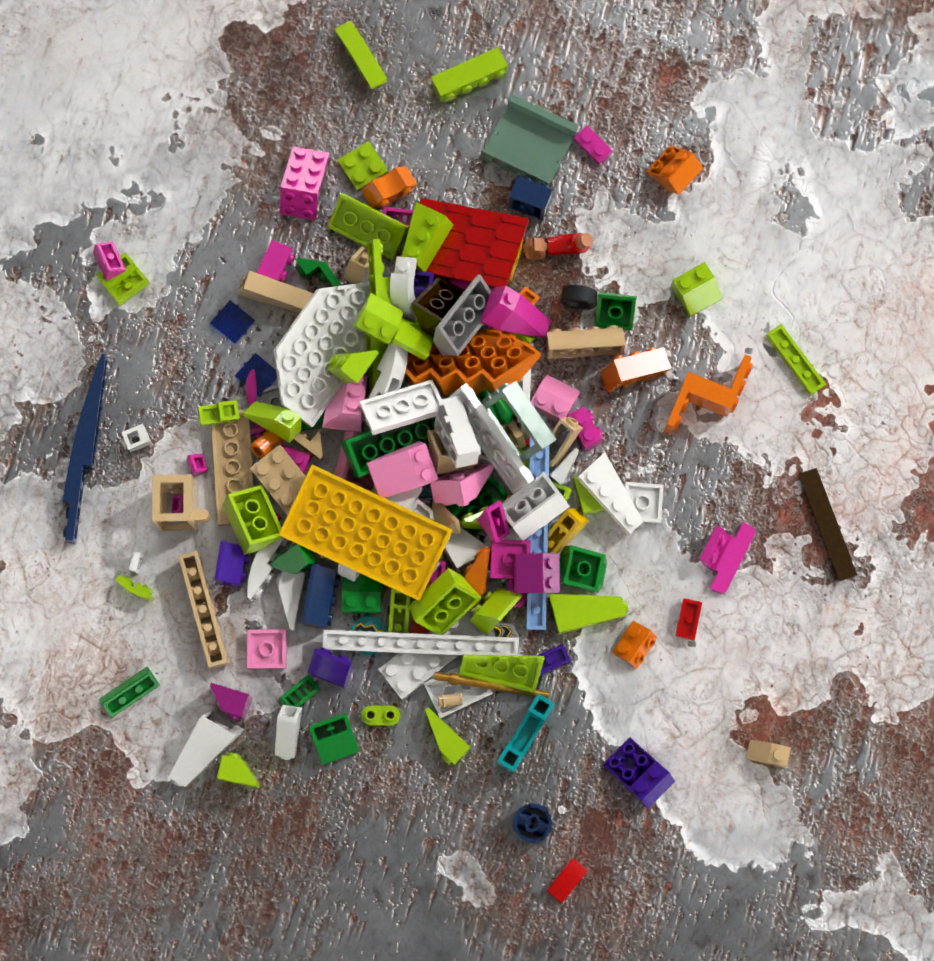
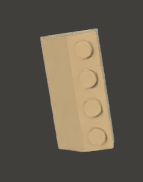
M615 325L608 326L607 329H599V327H589L588 330L570 328L569 331L552 329L546 334L548 359L621 355L624 353L626 346L623 328H618Z

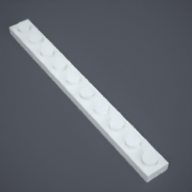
M324 630L323 648L341 651L460 656L464 654L518 656L519 638L342 630Z

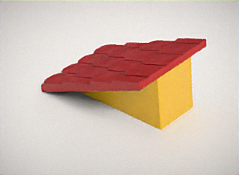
M421 198L420 204L445 215L453 223L452 229L426 272L434 273L436 277L440 276L470 284L477 275H481L490 288L511 285L522 252L523 236L529 218Z

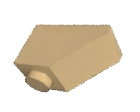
M363 245L349 260L343 276L351 284L363 283L369 274L367 247Z
M750 740L745 759L785 768L788 764L791 747Z

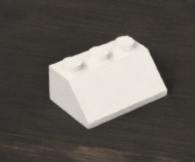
M545 472L502 502L506 519L522 541L570 507Z

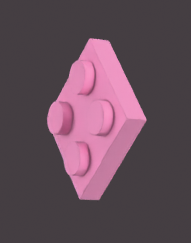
M247 630V669H287V630Z

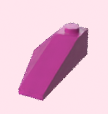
M505 285L492 287L480 322L500 331L545 338L551 320L521 294Z

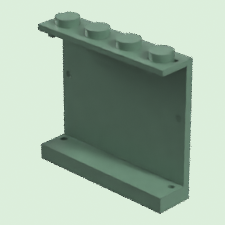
M511 94L508 99V105L485 149L482 148L481 157L487 163L499 165L506 172L512 171L518 177H528L534 183H544L549 186L577 133L578 125Z

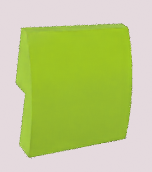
M126 252L120 256L126 269L125 272L109 280L104 279L101 271L96 274L97 278L120 306L150 284Z
M402 317L400 326L391 343L426 360L429 356L434 337L422 330L420 326Z

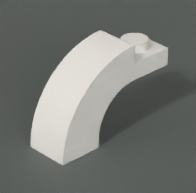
M397 257L395 271L391 273L390 278L391 305L404 311L403 318L416 321L411 303L415 300L414 276L417 259Z

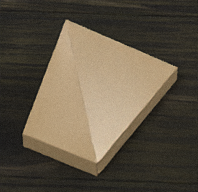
M432 500L434 521L452 529V534L461 533L459 520L441 503H434V500Z

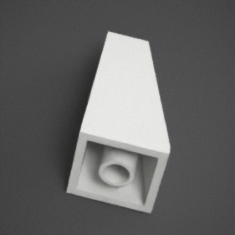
M212 710L208 711L200 717L168 778L172 779L175 785L186 787L242 734L244 729Z

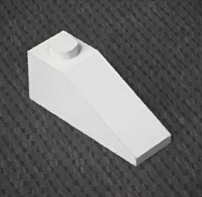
M282 570L281 574L278 573L276 585H279L278 589L290 631L295 632L306 574H292Z

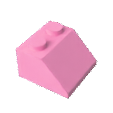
M546 375L535 392L531 403L538 413L558 423L560 419L566 418L570 413L580 391Z

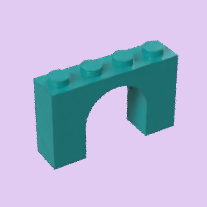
M539 693L537 694L496 765L512 775L514 774L554 708L555 703Z

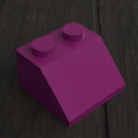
M559 553L514 554V593H560Z
M211 683L210 687L222 711L227 714L226 717L237 722L240 719L245 720L252 697L247 693Z

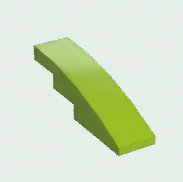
M351 20L335 29L337 36L344 44L347 53L354 61L356 68L369 87L373 90L387 82V77Z

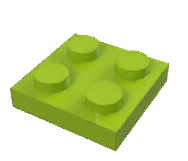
M369 141L337 160L357 192L361 191L372 180L389 173Z

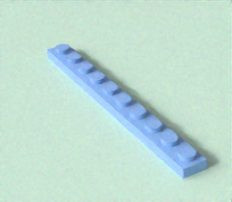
M530 437V447H532L535 443ZM549 445L530 457L529 470L534 479L543 472L549 477ZM548 523L528 537V540L531 541L530 554L548 553ZM527 593V629L546 630L547 593Z

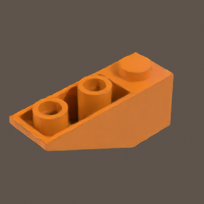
M489 546L483 549L480 548L474 556L476 560L473 565L469 564L464 571L466 575L464 579L481 598L487 588L490 557ZM479 601L471 609L475 608Z

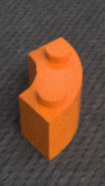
M407 166L396 167L386 175L372 180L361 192L371 208L380 207V209H383V207H388L391 202L398 198L410 195L413 192L412 189L418 184Z

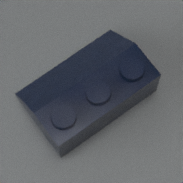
M312 564L302 616L304 626L327 630L328 625L331 626L333 614H330L331 606L335 607L337 595H334L335 587L338 588L340 576H337L336 570Z

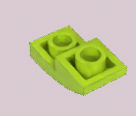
M120 574L115 578L123 588L133 595L151 602L154 600L151 596L154 592L146 584L142 586L138 583L133 588L132 586L135 583L128 576L124 578Z

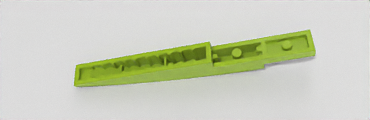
M380 239L367 240L370 293L391 304L390 277H382L384 273V264L381 261L383 245L380 243ZM365 334L366 350H377L379 352L367 369L370 397L381 374V371L377 370L388 345H384Z

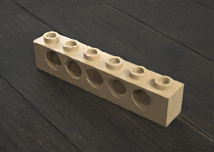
M198 551L180 555L178 557L208 668L213 670L230 665L200 554Z

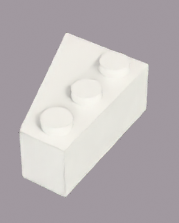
M455 396L438 400L434 428L455 468L477 464L481 449L474 436L461 397Z

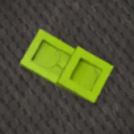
M237 400L197 407L200 427L240 419Z

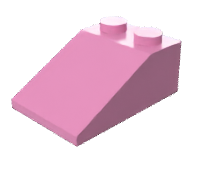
M420 441L366 463L376 492L383 498L438 480L426 443Z
M491 463L474 464L473 469L448 472L438 476V480L430 483L434 503H442L443 506L457 504L458 506L468 505L469 501L477 497L492 473L494 466Z

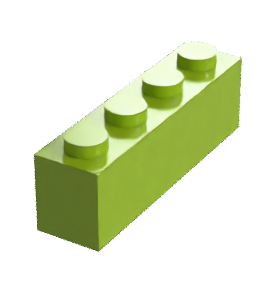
M499 47L432 76L431 84L440 102H448L453 100L456 95L469 93L476 86L482 87L494 78L500 79L508 73V65Z

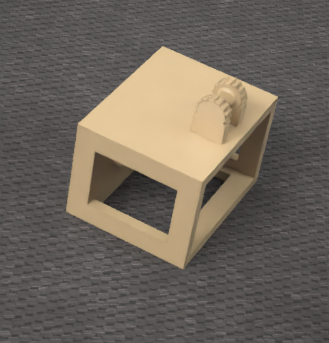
M192 474L152 475V522L159 531L198 530V523H208L211 520L208 510L198 509V484ZM167 493H183V513H167Z

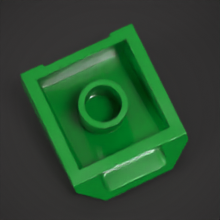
M572 545L564 546L559 559L560 585L599 593L603 587L607 568L606 555Z

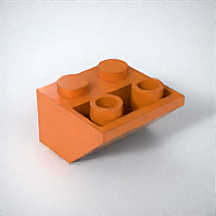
M670 145L646 172L665 189L680 195L701 172L703 167L692 152Z

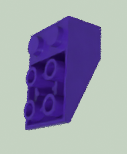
M631 737L602 764L647 809L675 782L670 772Z

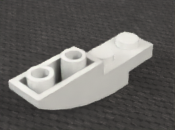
M393 343L388 345L377 370L381 371V374L369 398L400 389L406 371L408 351Z
M283 537L257 552L248 578L247 597L250 601L258 600L264 591L262 588L265 583L269 584L275 575L273 572L275 570L269 564L276 560L275 557L278 555L281 547L285 548L290 540Z

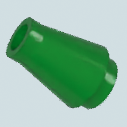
M502 398L493 404L500 425L507 424L514 419V412Z

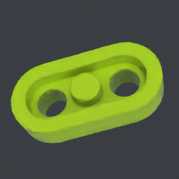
M371 705L362 710L361 718L369 726H393L399 722L400 712L395 706ZM369 712H374L375 716L374 718L369 719L367 717V714ZM388 712L394 713L392 719L387 718Z

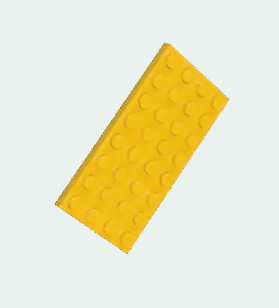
M311 465L279 535L420 601L453 530L319 467Z

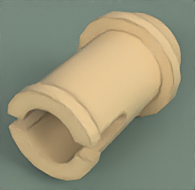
M442 693L441 696H438L439 708L443 707V709H446L448 706L463 705L462 693L449 695Z

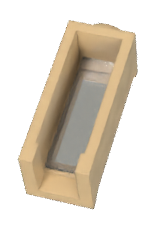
M572 417L560 419L552 431L556 440L549 444V458L551 459L549 466L551 467L561 463L580 430L583 429L578 425V421Z

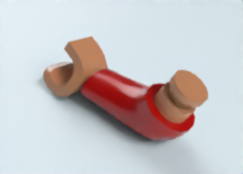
M588 233L563 234L548 237L546 240L544 237L527 238L523 245V252L527 260L543 259L545 255L582 254L588 251L593 243V238Z

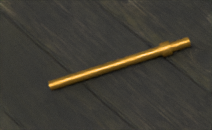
M435 672L433 677L434 680L445 681L451 685L462 684L536 697L539 693L547 699L549 696L548 691L535 689V693L483 680L462 677L456 673L445 674Z

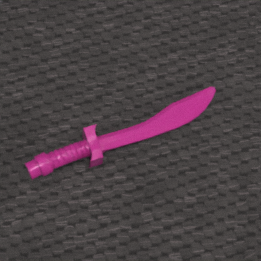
M254 369L250 371L246 380L248 407L256 402L257 397ZM252 421L254 429H250L251 436L255 435L257 440L266 432V429Z

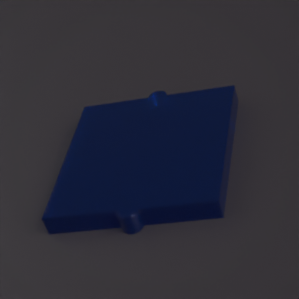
M229 300L222 310H218V314L210 324L236 344L244 334H247V330L255 320Z
M257 353L247 363L244 362V366L235 375L237 379L246 385L247 377L250 371L254 369L257 396L259 397L277 379L276 370Z

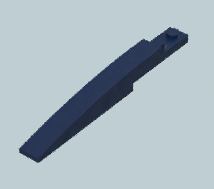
M101 354L87 392L73 442L65 482L63 502L66 505H70V507L66 509L68 523L67 526H64L63 537L68 543L76 544L86 469L94 470L108 365L106 354Z

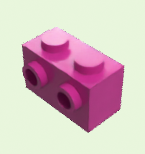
M271 240L257 273L284 282L287 277L286 270L288 265L291 266L295 259L293 248Z
M584 406L567 415V417L577 420L578 425L583 428L576 438L584 453L602 443L601 437H603V433L599 426L595 427L593 423L594 416L590 410H586Z

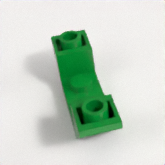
M303 258L296 259L297 267L295 268L301 277L305 276L308 280L320 272L319 276L324 283L328 282L331 287L342 286L325 262Z

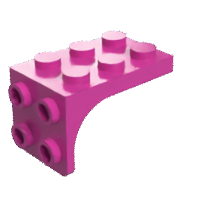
M293 146L280 187L281 214L310 220L316 219L320 189L330 153Z

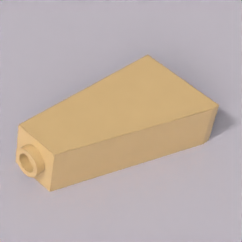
M248 271L244 275L237 293L238 296L298 313L302 311L314 294L252 271Z

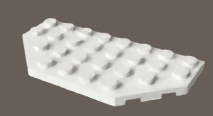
M369 282L317 289L274 349L281 405L302 416L301 421L309 427L315 425L343 385L342 381L326 370L329 366V360L334 355L366 350L365 334L352 326L370 294Z

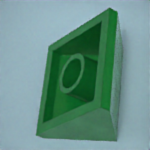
M599 292L595 327L607 328L608 326L615 325L618 328H623V330L632 331L637 296Z

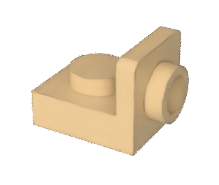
M514 420L501 425L513 444L516 443L520 449L526 446L523 434Z

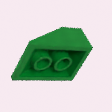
M360 574L354 582L343 576L342 614H381L382 583L363 574Z

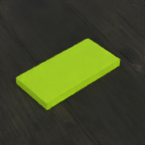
M344 193L340 194L327 225L329 229L367 247V240L380 239V243L383 245L382 256L392 261L395 259L409 227Z

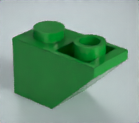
M293 543L289 546L290 550L278 554L275 557L276 560L270 565L279 570L298 574L309 570L312 564L318 563V560L312 550Z

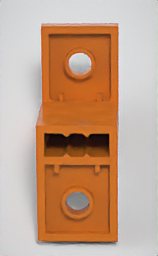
M744 355L731 388L688 372L664 432L671 435L673 430L677 431L682 419L679 413H684L688 402L725 417L730 412L733 413L739 401V398L736 396L741 395L746 381L743 379H747L753 364L750 363L752 357Z

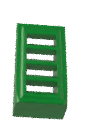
M308 674L283 694L277 702L281 707L283 705L291 706L286 700L287 698L294 707H301L321 688ZM306 682L313 691L310 692L303 684ZM298 688L306 694L305 697L299 692ZM292 693L300 700L299 702L291 695Z

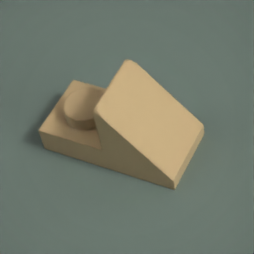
M320 430L311 441L301 431L292 441L322 463L324 456Z

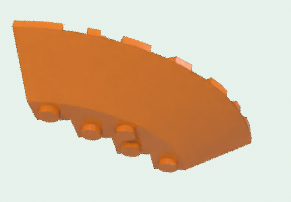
M491 328L487 330L479 329L459 356H443L434 343L426 360L408 352L404 379L409 386L433 379L436 388L444 397L458 390L466 383L474 390L475 395L486 388L493 393L505 383H508V385L515 381L519 383L541 357V353L526 341L522 342L512 334L510 336L502 334V331Z

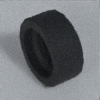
M565 285L562 288L560 302L573 308L592 309L596 306L598 292L587 286Z

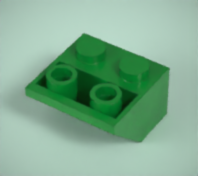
M346 713L309 726L323 765L360 752Z

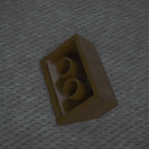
M440 276L411 303L421 329L434 337L436 327L464 291Z

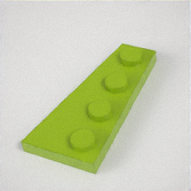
M464 654L459 675L535 693L544 656Z

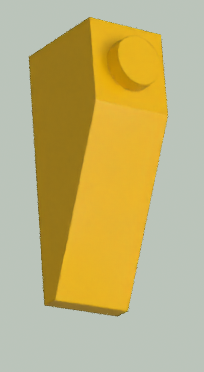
M576 508L567 509L548 532V553H560L564 546H567L589 522Z

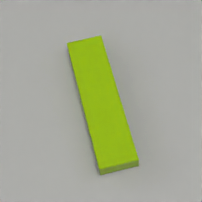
M782 324L765 335L809 396L826 386L824 380Z

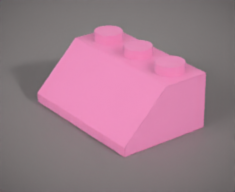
M363 375L358 383H343L325 409L322 428L361 432L364 414L360 408V401L367 399L368 376Z

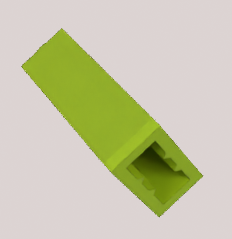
M551 594L548 597L558 635L626 618V612H629L627 602L623 601L622 596Z

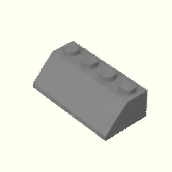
M481 275L475 277L435 329L433 343L443 356H459L483 325L480 320L491 290Z

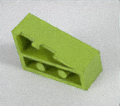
M416 202L402 257L417 259L416 269L426 272L452 229L453 223L445 215Z

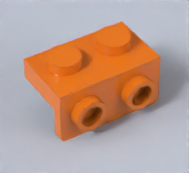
M632 621L612 653L637 669L643 663L648 651L654 646L657 636L650 629Z

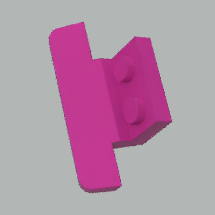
M744 521L736 537L728 535L722 527L716 525L699 559L705 567L717 572L710 589L720 594L727 591L755 535V529Z

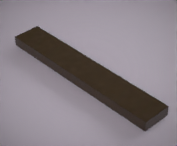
M817 468L799 473L798 477L838 582L857 576Z

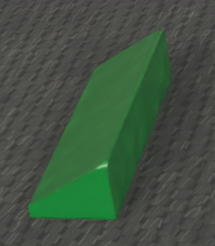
M147 666L99 698V701L108 715L113 718L159 687L160 684Z

